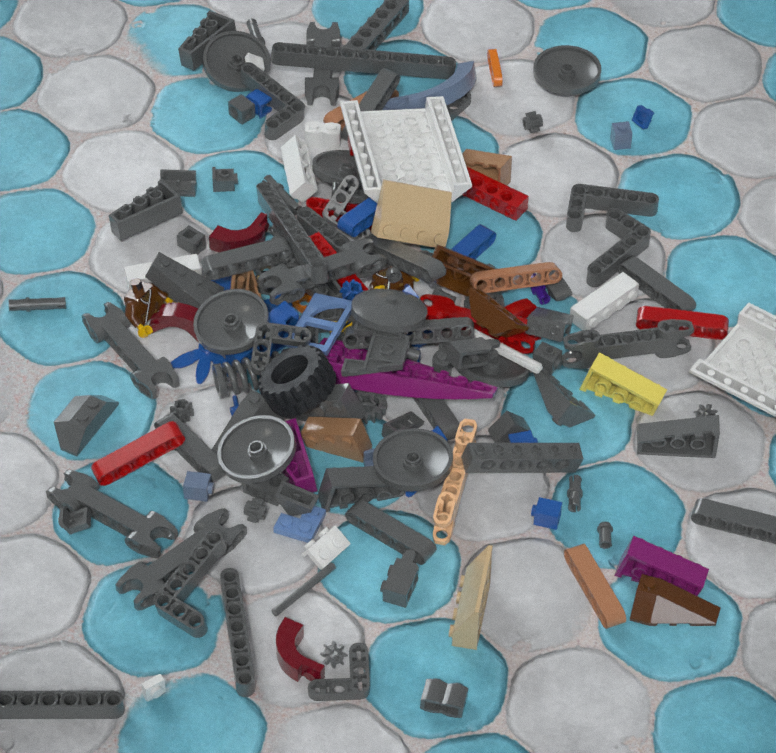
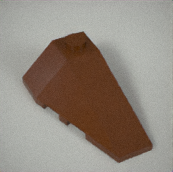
M642 574L637 587L630 621L648 626H657V624H669V626H677V624L716 626L721 607L663 579Z

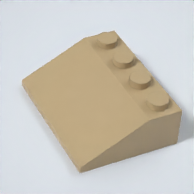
M383 179L371 233L377 238L435 248L437 244L446 247L450 227L452 192Z
M488 545L467 566L465 575H461L459 587L462 588V591L457 592L456 604L459 605L458 608H454L452 617L455 624L450 625L449 637H452V646L477 650L491 581L493 549L491 545Z

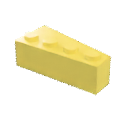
M601 353L596 357L579 389L584 392L587 390L593 391L595 396L601 398L603 395L613 399V402L618 404H629V408L651 416L654 415L667 391L661 385L654 383Z

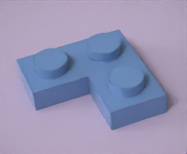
M314 506L311 513L302 514L300 518L281 513L273 527V531L276 534L308 543L314 539L326 516V509Z

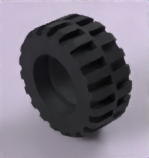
M300 345L298 348L292 347L286 352L283 351L278 357H274L270 364L264 367L258 382L259 392L276 415L286 418L298 417L303 413H309L313 408L316 409L321 402L327 400V396L331 395L333 387H335L336 373L319 348L311 345Z

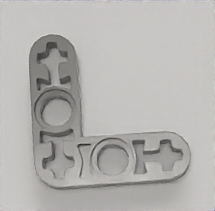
M348 175L342 180L322 212L323 218L336 228H338V222L335 220L340 214L343 216L347 213L344 211V208L359 185L358 179L353 175ZM353 181V186L346 192L344 189L348 185L347 182ZM337 194L344 195V203L337 202ZM331 209L334 210V215L329 217L328 211H330ZM367 228L363 234L365 236L359 237L357 235L351 238L354 240L363 239L370 235V230Z

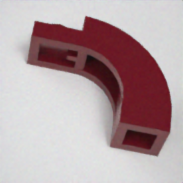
M261 212L250 226L241 230H231L217 225L209 235L210 250L220 253L264 242L265 232L269 228L267 214Z
M165 303L161 305L159 312L151 316L149 326L153 332L166 327H178L187 331L199 342L193 326L198 308L184 303Z
M284 617L276 633V655L281 669L297 682H299L302 676L309 681L324 679L325 665L306 658L297 651L298 645L304 638V625Z

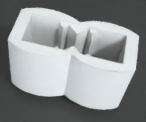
M317 121L306 122L305 141L308 142V147L314 149L323 147L329 150L340 149L341 125L334 122L324 124Z

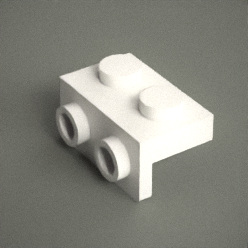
M336 525L331 529L324 528L317 534L320 538L316 541L314 539L309 541L304 546L306 550L301 553L303 557L308 555L320 570L351 544Z

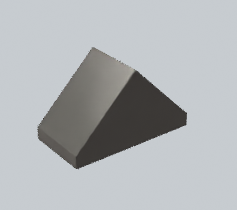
M506 411L488 428L494 443L509 441L508 434L531 430L523 417Z
M282 481L274 498L288 515L295 516L311 513L319 495Z

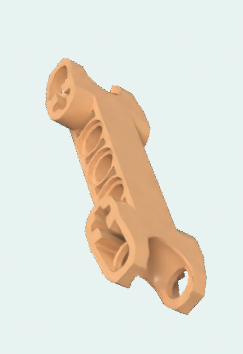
M465 418L462 420L456 433L452 470L444 480L433 514V541L435 544L445 546L450 542L454 531L455 518L468 473H465L461 456L468 443H476L477 423L472 419ZM470 425L474 429L472 432H465L462 428ZM438 531H445L448 535L446 538L440 539L436 534Z

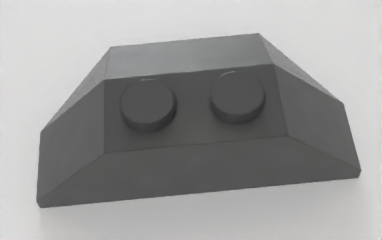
M103 395L75 396L54 421L60 449L78 456L117 408L119 402Z

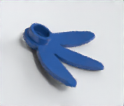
M199 343L198 349L178 356L171 361L173 369L184 368L199 360L195 377L197 384H202L208 377L211 362L213 364L221 363L222 365L223 362L228 361L222 355L205 349Z

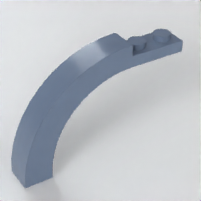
M474 61L458 63L456 71L449 79L431 89L390 98L382 110L425 108L426 97L443 96L446 105L453 103L468 93L474 86L477 79Z

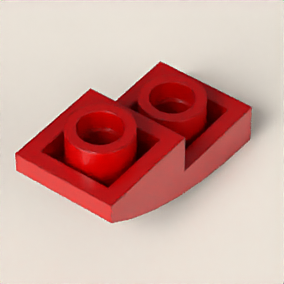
M528 298L515 301L504 308L515 317L526 319L537 306Z

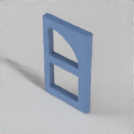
M314 293L295 326L304 328L310 326L332 331L325 345L311 342L309 344L319 348L327 356L351 315L352 301ZM328 309H345L338 322L313 318L316 314ZM285 345L286 347H289V348H291V347L298 348V346Z

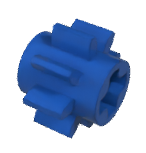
M352 279L350 283L345 281L339 292L342 293V299L352 301L357 294L364 290H362L361 283Z

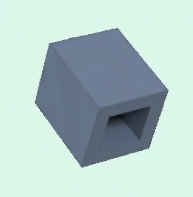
M629 121L612 123L610 140L614 150L631 148L632 130Z
M187 471L183 484L184 499L208 502L209 495L214 492V482H211V474Z

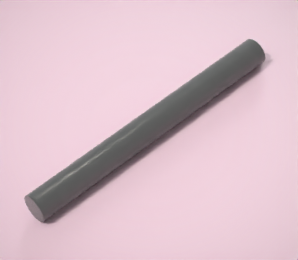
M329 563L271 610L272 614L277 617L336 569L335 564Z

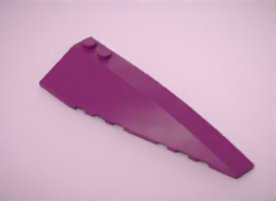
M324 337L319 344L325 345L328 338ZM340 340L335 341L326 356L336 373V384L349 383L352 389L428 399L493 398L498 389L496 386L476 380L468 382L464 376H449V372L441 370L440 373L436 372L434 367L409 359L405 360L403 370L344 377L341 374L345 358L365 360L368 350L366 348L348 349L344 346L343 341Z

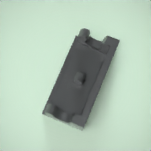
M160 170L159 181L163 179L182 197L196 196V170Z

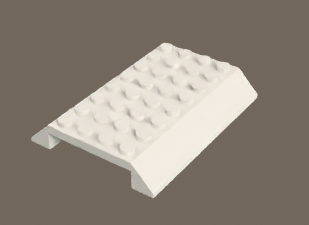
M443 96L426 97V104L423 109L360 111L357 100L340 101L364 193L376 203H378L383 179L452 192L451 202L472 187Z
M748 303L739 313L737 325L705 361L699 358L689 372L776 417V316Z

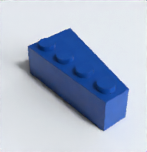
M283 301L269 313V323L295 326L299 320V313L286 301ZM286 331L278 333L281 338L289 336ZM272 343L270 356L273 351L278 352L286 346ZM259 345L257 347V350L259 352H265L267 350V347L264 345ZM253 347L241 353L225 355V359L230 365L233 360H238L241 363V360L245 357L251 361Z

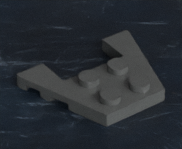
M356 321L354 335L372 337L365 360L345 358L341 370L342 376L403 370L410 345V336L402 333L376 331Z

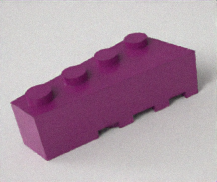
M296 418L287 420L285 422L291 427L296 439V452L290 464L282 471V474L289 477L290 484L312 493L316 492L315 478Z
M633 536L620 558L614 576L620 578L622 575L632 577L631 581L639 583L641 575L644 574L663 579L698 596L704 587L709 569L667 551L662 547L651 544L642 538Z

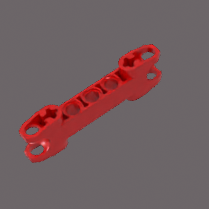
M425 294L420 297L423 303L425 299L432 302V306L426 305V320L468 317L472 319L474 329L493 339L499 340L520 353H532L535 341L542 338L526 334V332L510 337H494L488 333L489 330L487 328H483L476 323L477 320L471 316L470 309L455 305L452 299L432 294ZM517 317L527 325L528 319ZM467 326L462 327L461 329L465 331L467 329ZM521 342L529 343L530 348L523 347Z

